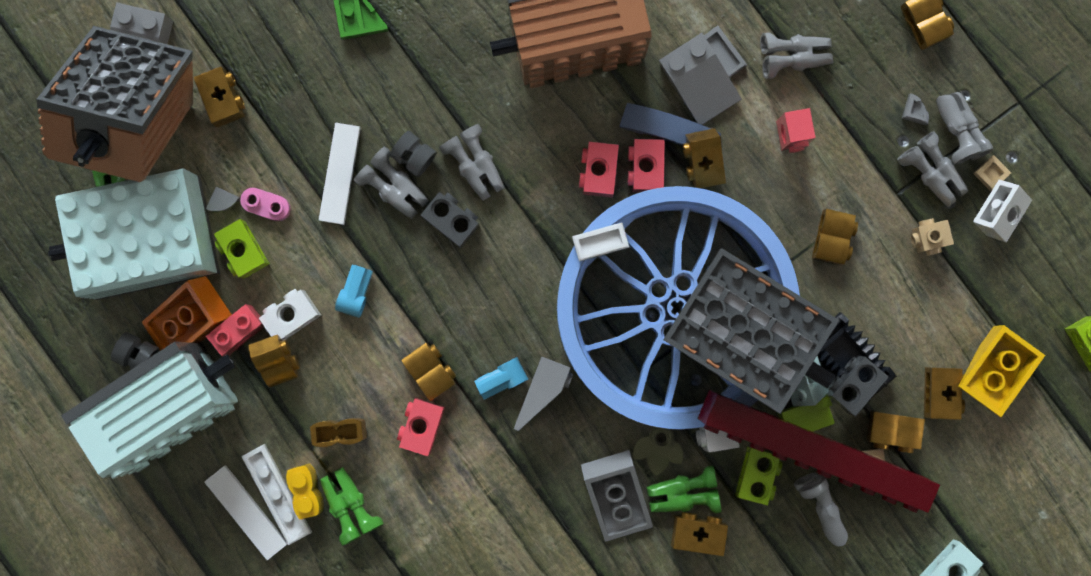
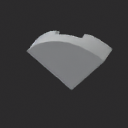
M910 93L902 119L927 125L929 121L928 111L921 102V99Z
M216 187L206 209L212 212L228 210L239 202L240 197Z

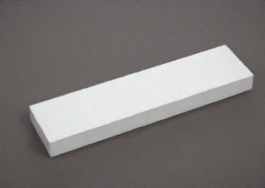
M335 123L319 221L345 225L361 131L360 126Z
M266 444L241 456L287 544L290 545L311 534L312 531L306 519L300 520L295 514L293 495Z
M226 465L205 481V484L266 560H269L287 545L282 534Z

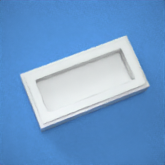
M623 223L572 236L579 262L629 248Z

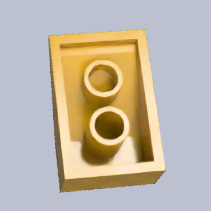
M1005 325L993 326L978 347L958 387L997 416L1002 417L1046 355Z

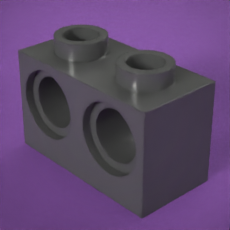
M439 192L422 212L421 216L458 247L462 248L480 226L476 221L478 216L468 208L465 211L457 206L459 201L448 192L445 196ZM442 204L449 207L448 214L444 217L437 216L436 208ZM459 220H465L469 224L468 229L463 233L455 230V224Z
M864 356L853 357L845 366L846 372L841 377L838 376L832 381L828 387L830 391L826 394L849 415L853 416L860 412L888 378L883 371ZM865 367L868 370V378L865 381H861L858 374ZM849 387L852 391V396L849 400L845 401L842 398V391Z

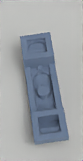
M630 103L626 105L619 126L642 135L645 133L682 146L686 143L685 134L710 129L663 111Z

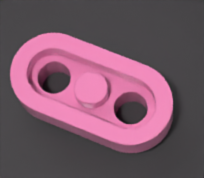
M257 188L246 189L240 198L241 205L246 211L274 221L285 220L291 211L290 204L285 198ZM251 196H256L257 201L255 204L249 203ZM280 204V210L273 212V205Z

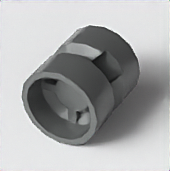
M411 131L404 133L390 152L392 159L400 165L405 163L406 169L417 178L427 170L437 155V151L428 144L421 145L420 138Z
M125 332L113 348L111 361L123 367L129 365L130 370L158 353L160 348L147 341L141 343L139 337Z

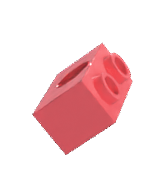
M810 108L785 112L776 121L781 150L789 149V153L803 151L816 138Z
M634 139L633 146H628V161H633L632 171H628V186H632V192H644L664 187L665 140ZM643 160L649 161L652 164V170L650 172H643L639 168V163Z
M589 142L588 148H583L581 163H586L585 173H580L579 188H584L583 195L613 197L619 145ZM594 164H601L605 168V173L597 176L593 174L591 167Z
M245 304L206 337L221 356L231 355L263 329L264 326L259 320L261 316L254 307Z
M415 398L413 403L409 402L405 411V416L408 417L406 426H401L397 440L401 441L399 447L429 456L445 407L419 398ZM422 419L425 421L427 428L424 433H418L414 430L413 424L415 420Z

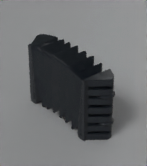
M839 312L835 316V318L839 319V322L817 355L819 362L823 361L822 366H829L827 370L834 371L836 378L838 376L841 377L846 372L845 366L853 357L864 356L888 376L887 380L871 397L872 399L897 376L890 367L883 366L886 360H878L881 352H873L875 344H867L869 337H861L863 331L854 332L855 325L848 326L849 319ZM865 367L858 374L861 381H865L868 378V370ZM846 387L844 389L846 390L845 398L849 400L852 396V391L849 387Z

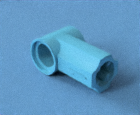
M352 264L345 287L338 295L335 305L336 311L360 318L365 307V295L373 271Z
M518 357L498 366V369L487 373L474 381L484 400L506 388L509 390L528 380Z

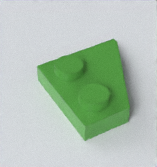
M334 0L341 40L388 32L386 23L383 22L367 0Z

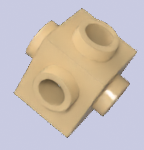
M934 218L918 222L919 227L913 228V234L910 236L912 246L917 248V252L926 251L927 256L942 253V247L954 244L948 220L936 223Z

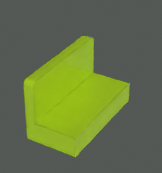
M827 395L816 405L792 406L778 413L780 419L812 432L834 424L829 406H832V402Z

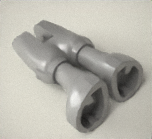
M762 33L760 38L762 54H773L780 51L795 53L790 56H766L762 64L764 78L773 79L778 71L785 67L791 66L794 70L803 71L806 68L833 64V54H813L812 51L831 48V38L803 37L797 34L791 37L790 40H782L772 33Z
M960 92L942 95L936 99L940 115L949 132L957 136L960 147L952 155L954 165L969 159H979L994 150L991 142L985 138L978 128V120Z
M476 124L459 134L472 152L475 161L469 159L458 136L442 144L439 149L443 154H451L460 163V175L466 178L473 190L484 201L491 196L487 191L486 185L482 183L483 179L488 177L489 183L495 188L496 192L501 191L505 187L492 161L493 156L481 148L479 136L482 133V128L479 124Z
M933 131L917 142V146L904 152L898 157L897 161L902 166L913 165L922 172L921 179L923 184L928 186L949 207L956 202V198L946 186V183L960 197L966 194L968 189L954 167L952 160L948 157H943L938 147L939 137ZM923 152L927 153L933 160L936 169L931 167Z
M384 146L375 154L370 164L387 176L392 185L383 181L369 165H366L355 176L354 181L358 185L368 184L379 190V196L383 202H388L398 211L413 219L418 212L409 202L404 200L407 195L421 207H424L429 200L409 179L410 177L407 173L397 172L389 161L390 150Z
M815 472L797 479L794 482V486L800 492L801 497L804 499H817L816 512L827 539L835 546L845 545L848 533L841 521L838 506L832 501L826 478Z

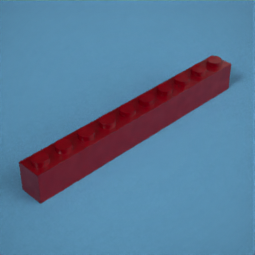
M709 390L697 418L705 424L703 428L710 432L718 434L719 430L728 433L727 438L741 443L742 439L750 442V447L758 451L764 452L765 448L773 451L772 456L786 461L789 457L795 460V465L809 470V467L812 466L817 468L816 473L831 479L832 475L839 477L838 482L853 487L854 484L861 486V491L872 496L876 492L880 493L883 500L895 505L897 501L904 503V508L915 513L919 509L929 513L940 487V484L929 478Z

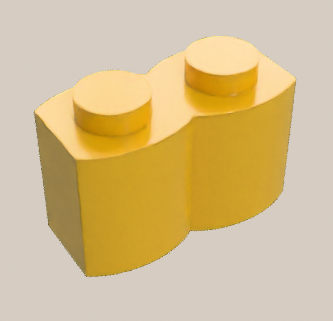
M309 463L287 470L286 481L289 490L294 495L293 508L297 517L302 520L322 513L324 501L321 492L317 488V473L312 464Z

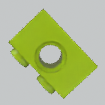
M239 219L214 233L217 239L214 243L218 251L222 255L225 254L229 260L227 266L233 276L237 275L238 278L245 279L270 264L246 221ZM239 244L245 246V253L241 257L235 255V248Z

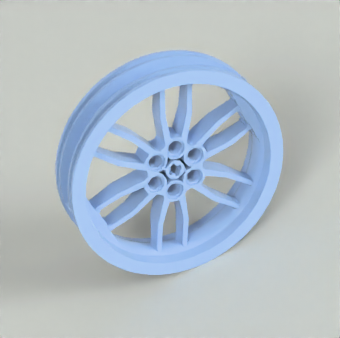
M682 186L656 188L637 193L616 203L598 216L583 233L618 223H623L625 230L633 220L639 217L663 211H680L681 218L673 247L672 276L664 278L647 253L625 232L629 247L639 256L652 277L646 285L623 272L606 255L598 256V258L617 277L644 294L646 297L645 303L643 305L611 307L581 316L578 314V298L582 278L586 268L597 257L579 262L574 246L564 266L557 299L559 333L565 353L574 371L585 386L607 406L632 420L650 426L667 429L704 427L705 424L697 418L704 403L686 407H672L671 405L679 376L681 351L663 340L665 338L663 332L666 326L673 325L679 315L678 312L675 314L671 312L673 309L671 303L677 304L679 302L682 305L680 307L682 311L698 285L697 279L711 251L717 222L720 221L731 227L751 245L763 263L755 269L760 272H767L768 277L800 296L793 265L784 246L771 228L750 209L727 196L710 190ZM689 212L709 216L711 221L703 250L690 272L681 270V254ZM679 277H684L688 280L689 287L687 290L682 291L677 288L676 281ZM657 283L661 284L665 289L664 295L660 298L652 294V286ZM648 308H654L658 311L659 317L655 322H650L646 319L645 313ZM638 313L641 324L618 337L585 345L579 326L582 321L610 314ZM650 328L656 333V337L642 365L636 393L634 396H631L606 378L596 366L589 353L591 350L622 342ZM663 344L672 347L671 375L664 404L659 406L644 402L641 397L649 368ZM719 376L729 385L721 395L748 406H752L758 401V399Z

